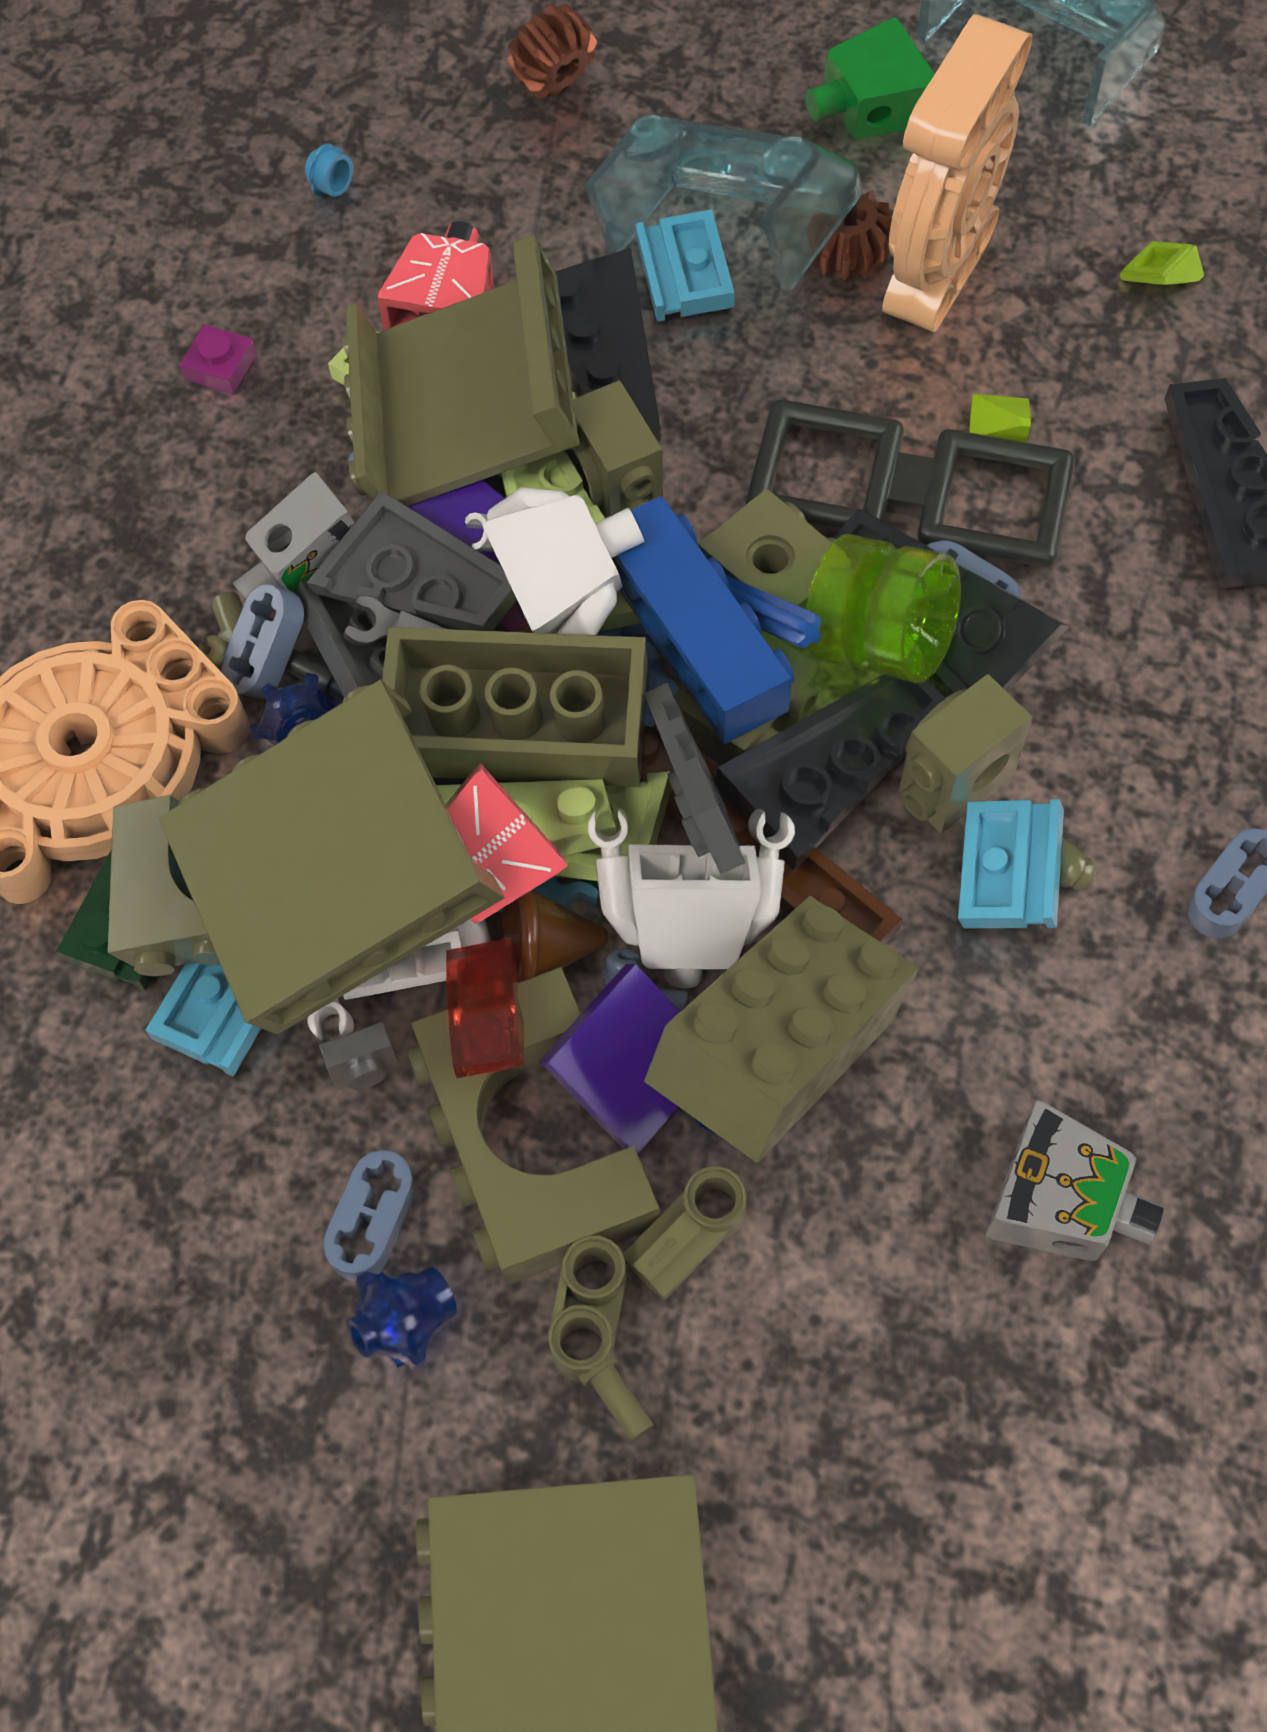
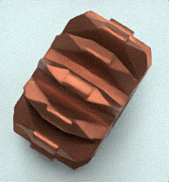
M567 3L557 7L551 4L546 6L542 14L538 16L532 14L530 22L518 28V37L513 39L508 46L510 54L507 62L520 84L524 85L537 98L546 97L548 94L553 97L558 95L562 88L566 86L572 87L573 81L577 77L585 75V67L593 62L596 56L594 50L598 41L592 34L593 31L577 11H573Z
M851 185L847 193L841 194L835 189L830 188L825 199H813L806 215V221L802 224V240H804V247H806L805 253L808 263L820 264L823 276L834 271L839 272L844 282L850 273L856 272L867 279L872 267L883 268L890 251L889 235L892 219L889 203L877 202L874 190L863 195L857 194L853 185Z

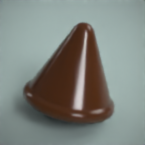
M531 890L503 907L500 934L503 972L511 986L557 968H564L603 948L608 943V931L596 922Z

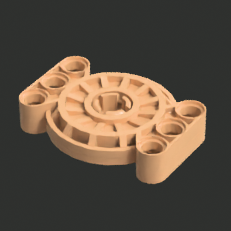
M973 14L916 103L903 139V149L913 154L905 171L892 216L889 250L894 258V274L884 297L882 306L884 313L931 332H936L985 251L999 216L1000 209L993 205L999 191L1014 145L1019 118V104L1014 96V90L1030 53L1033 39L1032 33L979 14Z
M136 600L122 605L114 613L111 620V643L101 641L66 643L37 652L10 667L0 676V896L8 902L25 904L40 898L48 890L52 880L51 859L76 861L98 859L107 856L112 850L113 807L171 795L180 801L189 793L193 786L200 764L201 751L219 755L227 754L239 749L247 741L250 733V724L233 684L169 616L153 602ZM187 674L185 677L179 680H174L176 677L180 675ZM225 712L223 716L217 719L208 720L216 713ZM75 737L81 745L93 742L94 744L87 751L79 755L69 756L71 750L66 742ZM23 860L17 868L5 872L12 863Z

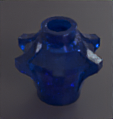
M306 672L303 682L278 689L268 682L261 689V692L267 698L261 721L250 726L254 739L268 740L274 746L286 739L289 732L297 725L309 720L318 719L342 704L343 701L332 702L318 688L319 677L315 674Z
M432 1266L418 1273L410 1272L399 1276H392L384 1272L375 1274L368 1271L356 1277V1284L359 1289V1304L356 1309V1315L349 1318L346 1322L348 1333L356 1349L365 1358L375 1353L389 1357L390 1361L397 1368L407 1364L414 1371L423 1366L427 1348L433 1336L443 1328L444 1322L455 1317L457 1314L456 1301L445 1278Z

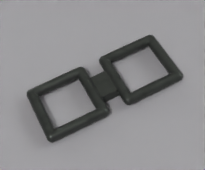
M782 399L776 400L771 404L746 504L766 488L772 492L789 424L875 439L879 441L863 506L864 511L883 521L886 512L921 518L918 528V539L925 545L940 540L952 541L976 555L1040 567H1050L1057 561L1075 464L1074 455L1069 450L947 429L938 436L934 458L900 452L904 427L896 419ZM958 454L1049 470L1037 541L944 525ZM774 494L783 502L794 504L802 512L809 524L840 530L857 510L851 507Z

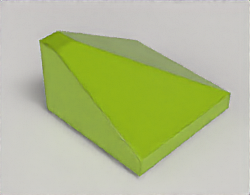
M1151 241L1119 273L1121 281L1162 285L1200 281L1204 276L1196 245Z
M972 393L969 433L1027 443L1031 428L1029 398Z

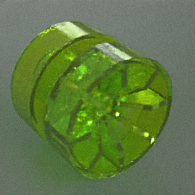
M844 534L837 538L823 555L809 592L807 610L818 614L822 620L819 632L822 634L821 639L817 644H809L813 655L819 660L854 669H864L870 666L876 674L912 683H922L928 680L938 669L947 653L958 619L961 581L955 559L947 553L913 546H903L897 550L888 541L854 534Z

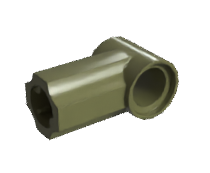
M719 1166L702 1168L693 1174L685 1186V1191L623 1253L625 1263L663 1301L686 1280L723 1240L735 1235L742 1227L746 1216L747 1196L744 1184L738 1175L728 1168ZM714 1189L725 1191L735 1201V1206L723 1218H707L696 1207L697 1201L702 1194Z

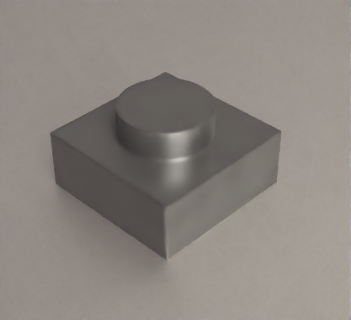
M383 1022L319 1045L326 1068L337 1091L348 1086L351 1089L371 1087L385 1079L387 1072L400 1068Z

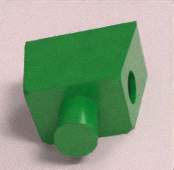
M893 17L829 50L826 54L824 84L806 91V106L809 115L815 122L838 114L851 136L859 140L905 131L916 103L935 73L897 17Z

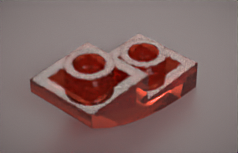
M507 938L446 950L448 1024L453 1069L456 1078L483 1073H496L501 1070L524 1066V1019L518 1003L517 955L512 939Z

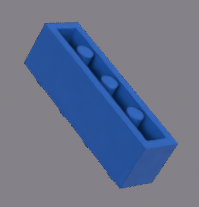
M663 496L631 510L645 542L612 558L623 584L619 592L722 743L726 744L788 712L791 684L795 680L789 660L780 649L772 650L764 640L756 614L747 603L739 604L729 590L728 579L720 563L713 557L707 559L697 546L695 531L684 514L676 516Z

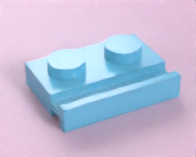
M712 209L659 219V225L644 228L643 222L635 223L636 241L657 322L665 320V314L680 312L681 317L735 307V292Z
M1050 799L1049 804H1032L1031 800L967 802L958 920L963 928H1028V924H1046L1047 928H1057L1064 809L1060 799Z
M195 962L184 965L145 1031L152 1040L204 1064H212L234 1077L261 1028L245 1023L222 966L203 965Z

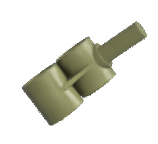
M586 1236L575 1241L567 1249L563 1258L548 1331V1344L557 1370L566 1379L582 1383L585 1387L592 1385L632 1443L647 1434L654 1427V1424L615 1368L619 1364V1360L614 1354V1345L622 1301L627 1290L625 1259L620 1248L612 1240L602 1236ZM600 1261L608 1264L614 1270L612 1280L600 1289H588L576 1281L579 1270L590 1262ZM583 1329L595 1332L601 1338L602 1343L599 1350L592 1357L586 1360H575L563 1352L565 1339L572 1332Z

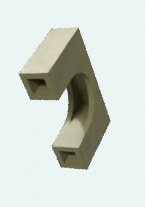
M171 795L113 807L108 953L134 966L135 972L146 976L168 975L175 971V966L195 962L203 965H221L158 819L178 806L180 801Z
M562 967L411 1022L418 1045L406 1049L419 1086L421 1087L432 1082L440 1104L428 1108L441 1147L454 1142L462 1165L451 1168L450 1172L463 1208L477 1203L485 1227L472 1233L486 1271L500 1266L507 1286L561 1266L567 1249L581 1238L586 1236H602L617 1244L644 1233L660 1216L658 1203L634 1146L569 1171L552 1175H535L524 1173L508 1166L493 1154L484 1141V1119L489 1104L496 1093L515 1076L541 1066L542 1064L539 1060L581 1015Z

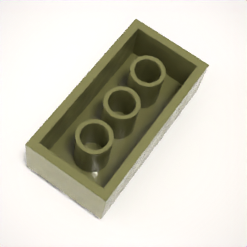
M388 627L382 681L408 702L412 713L403 719L432 778L466 779L473 769L481 763L498 781L537 782L603 779L604 785L640 787L646 713V697L644 693L647 692L648 684L646 637Z
M809 896L666 1024L644 1082L753 1161L759 1163L893 1022L919 968L897 954L890 946L879 942L843 918L834 909Z

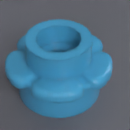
M326 143L308 156L305 164V175L308 183L312 184L311 191L320 197L324 193L337 197L342 195L349 187L353 177V162L349 156L344 154L340 147Z

